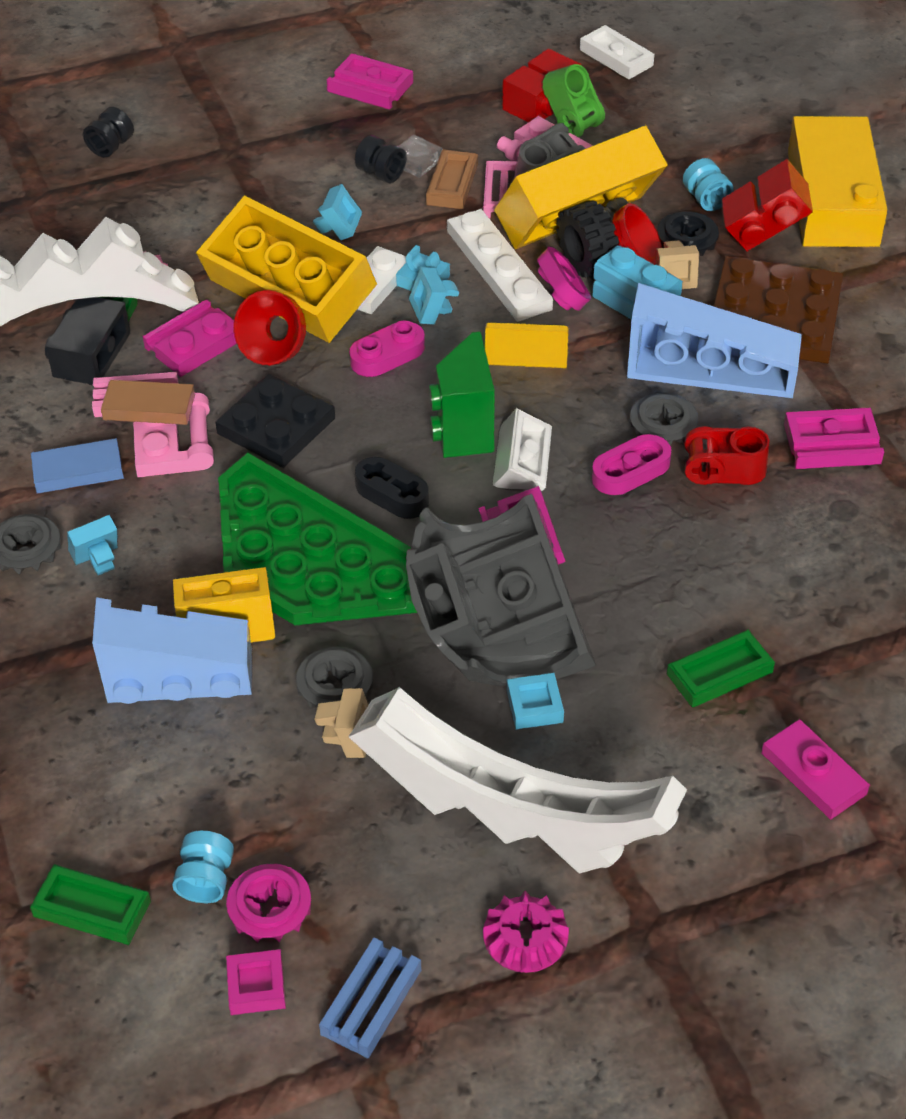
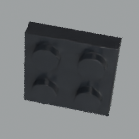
M268 374L215 421L218 435L284 468L335 419V406Z

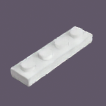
M482 209L467 212L447 220V232L517 322L552 311V296Z

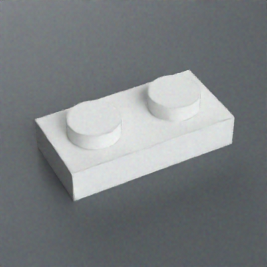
M606 25L580 38V50L627 79H631L654 65V53Z
M379 246L367 257L377 285L358 308V310L372 314L397 286L396 273L406 263V256Z

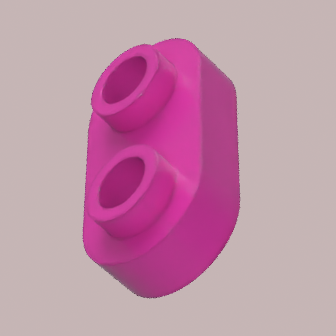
M549 246L537 258L540 265L538 273L553 287L552 297L565 310L573 308L580 311L591 300V295L570 261L558 250Z
M398 321L355 341L349 350L352 370L361 376L374 377L419 357L425 349L424 330L416 323Z
M646 434L635 437L599 455L594 460L592 483L597 490L608 495L627 493L664 474L669 469L671 446L664 438L657 435Z

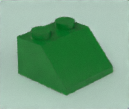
M481 331L472 332L436 365V384L429 385L431 410H437L436 416H430L431 436L433 442L440 441L443 458L494 452L495 389Z

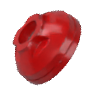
M628 203L614 213L611 224L614 223L616 228L614 231L615 236H618L619 239L617 245L632 249L636 255L656 265V251L658 248H663L655 226L647 214L637 205Z
M274 290L255 292L241 303L234 319L235 341L245 357L260 365L284 363L293 358L304 343L306 336L305 316L297 302L284 293ZM279 316L283 317L288 323V333L280 341L274 339L270 332L272 321Z

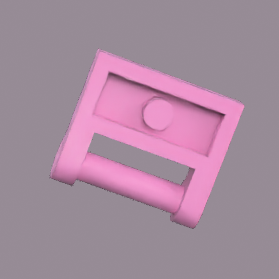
M195 393L188 420L190 424L191 446L186 451H179L178 424L133 422L137 477L208 469L213 465V449L208 445L206 416L209 414L210 407L209 399L206 395Z

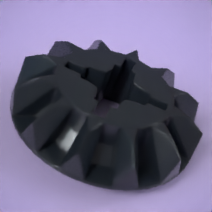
M696 212L670 214L664 217L657 227V233L663 248L664 242L680 240L683 246L696 245L699 256H703L706 250H714L719 237V229L716 223L709 217Z

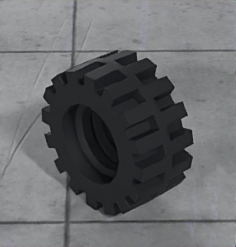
M593 200L563 210L559 213L560 218L557 219L556 223L559 226L556 230L557 236L561 240L559 241L560 248L564 250L563 255L570 261L578 275L582 276V278L594 275V264L597 260L615 248L619 243L618 236H615L614 233L616 230L614 223L611 224L609 221L610 215L608 212L604 213V207Z

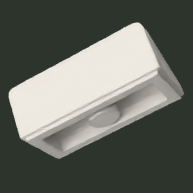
M517 408L510 414L499 430L493 486L519 490H529L539 486L541 491L546 488L552 432L551 425Z

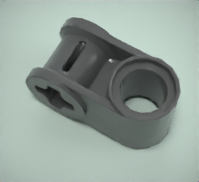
M564 123L556 124L546 132L525 141L521 145L515 168V177L586 148L575 143L569 136V129Z

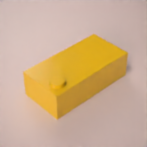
M793 116L788 158L790 163L808 182L813 213L799 221L802 245L816 247H880L888 209L868 117Z
M645 125L516 176L494 211L516 250L557 233L556 229L559 228L556 224L557 219L560 218L559 213L565 209L593 200L605 207L607 202L618 197H623L628 203L640 199L668 164L648 127Z
M245 195L196 252L211 281L245 299L253 293L262 290L278 291L294 299L301 307L305 316L306 331L328 343L333 340L377 285L365 255Z

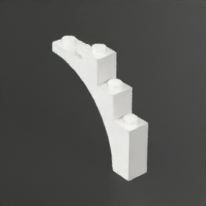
M108 217L101 221L77 250L65 240H56L42 233L15 266L0 256V327L35 309L73 299L101 296L137 298L161 303L182 312L199 304L194 281L185 271L181 269L174 270L161 263L153 254L149 252L143 253L140 236L137 231L128 224H119Z
M400 687L372 699L348 736L434 815L453 808L461 809L465 806L506 844L527 837L533 838L538 835L579 874L602 867H610L622 855L624 845L649 836L662 835L669 831L679 817L678 808L687 791L674 776L644 782H602L572 778L535 768L502 755L463 735L426 710Z

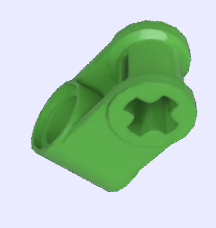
M574 64L550 71L545 75L543 80L544 94L552 107L557 123H564L569 129V133L579 138L583 135L584 130L590 126L597 127L604 122V107L596 95L586 68L582 65Z

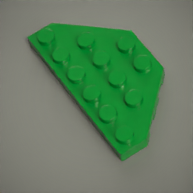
M250 453L245 454L218 477L224 573L266 567L273 613L294 626L417 613L411 600L406 568L407 550L411 549L410 546Z

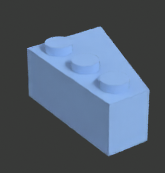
M96 597L92 644L107 703L121 702L130 704L151 700L169 699L180 701L186 698H229L237 695H252V646L248 620L191 611L187 612L186 618L157 614V606L142 604L141 612L111 607L110 599Z

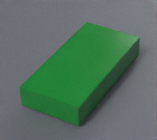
M748 629L669 663L667 676L689 705L694 708L773 673L775 662Z
M53 864L30 909L33 917L130 945L151 903L148 891Z

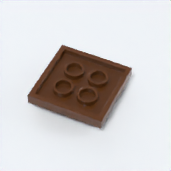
M725 256L714 307L800 333L802 336L799 359L828 364L844 273Z

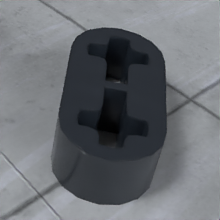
M381 457L365 458L355 467L357 492L365 499L404 519H413L420 517L422 510L426 507L429 508L428 485L417 475Z

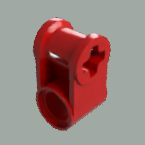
M703 426L692 429L686 434L684 443L685 449L689 453V459L685 464V474L690 481L701 485L713 483L753 485L761 482L766 477L770 440L763 430L756 427L713 428ZM703 439L707 440V449H703ZM702 462H706V472H702Z

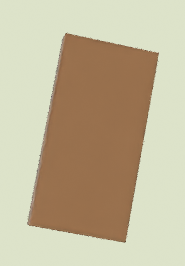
M442 150L426 194V205L463 210L478 166V154Z
M110 380L101 406L103 420L187 425L195 398L194 385Z

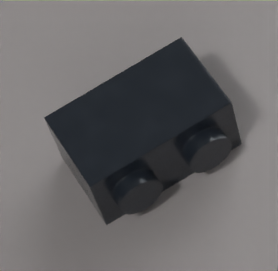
M99 297L76 299L72 307L65 311L61 324L55 333L48 337L45 344V356L49 359L53 377L93 385V378L105 376L131 333L124 302Z

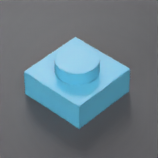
M555 673L507 679V695L515 730L564 723V708Z

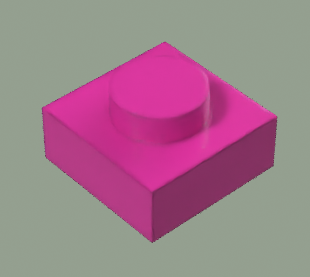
M281 949L226 956L228 999L231 1015L286 1009Z

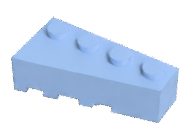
M638 283L631 321L627 378L793 398L802 334Z

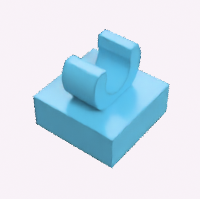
M343 184L329 189L323 205L318 209L322 216L315 218L313 223L321 233H327L333 229L338 238L344 240L354 235L363 212Z
M415 245L407 254L406 263L396 273L397 286L412 291L420 267L435 268L441 281L447 280L450 276V264L441 261L437 252L433 251L430 256L420 253V246Z
M420 267L409 296L410 303L420 324L435 325L439 313H451L453 308L445 297L458 296L459 291L453 281H441L435 268Z
M110 515L67 532L68 551L76 565L90 560L97 575L115 569L112 562L114 560L112 550L117 548V528Z

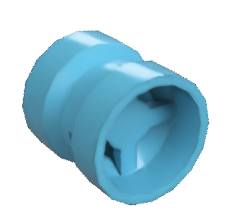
M708 158L693 162L683 175L685 188L695 196L696 201L706 211H715L722 208V198L734 191L732 182L721 173L716 163Z
M193 831L185 835L180 850L183 864L179 865L175 871L172 883L173 890L182 898L196 903H214L221 900L227 884L224 870L230 866L234 852L232 842L223 835L212 831Z

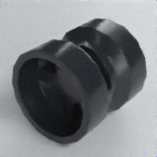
M108 107L99 115L98 120L92 121L84 128L83 139L87 147L94 154L106 158L118 149L119 144L125 143L133 135V124L125 112L116 107Z
M369 135L362 140L355 155V165L359 170L368 174L375 173L378 179L389 184L399 179L407 161L404 149L393 144L386 145L383 139L374 135Z

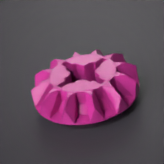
M263 864L253 867L242 873L230 887L226 901L228 917L235 925L238 934L244 932L252 936L257 943L261 938H274L280 943L284 934L292 930L299 932L302 921L306 916L310 915V888L304 877L288 866ZM276 889L278 905L281 907H273L270 914L262 917L261 905L259 903H266L269 896H272Z
M526 890L520 897L509 899L504 895L498 906L488 910L487 919L483 927L484 944L491 957L507 969L525 973L546 969L562 956L568 943L569 927H567L563 909L554 907L547 895L539 899L531 897ZM523 917H528L532 928L536 929L533 930L532 937L529 938V946H524V939L521 938L520 931L516 930L520 927V921H523Z

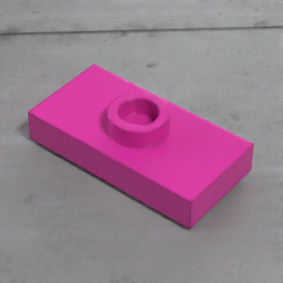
M800 719L763 743L761 753L830 820L865 797L868 793L870 784Z

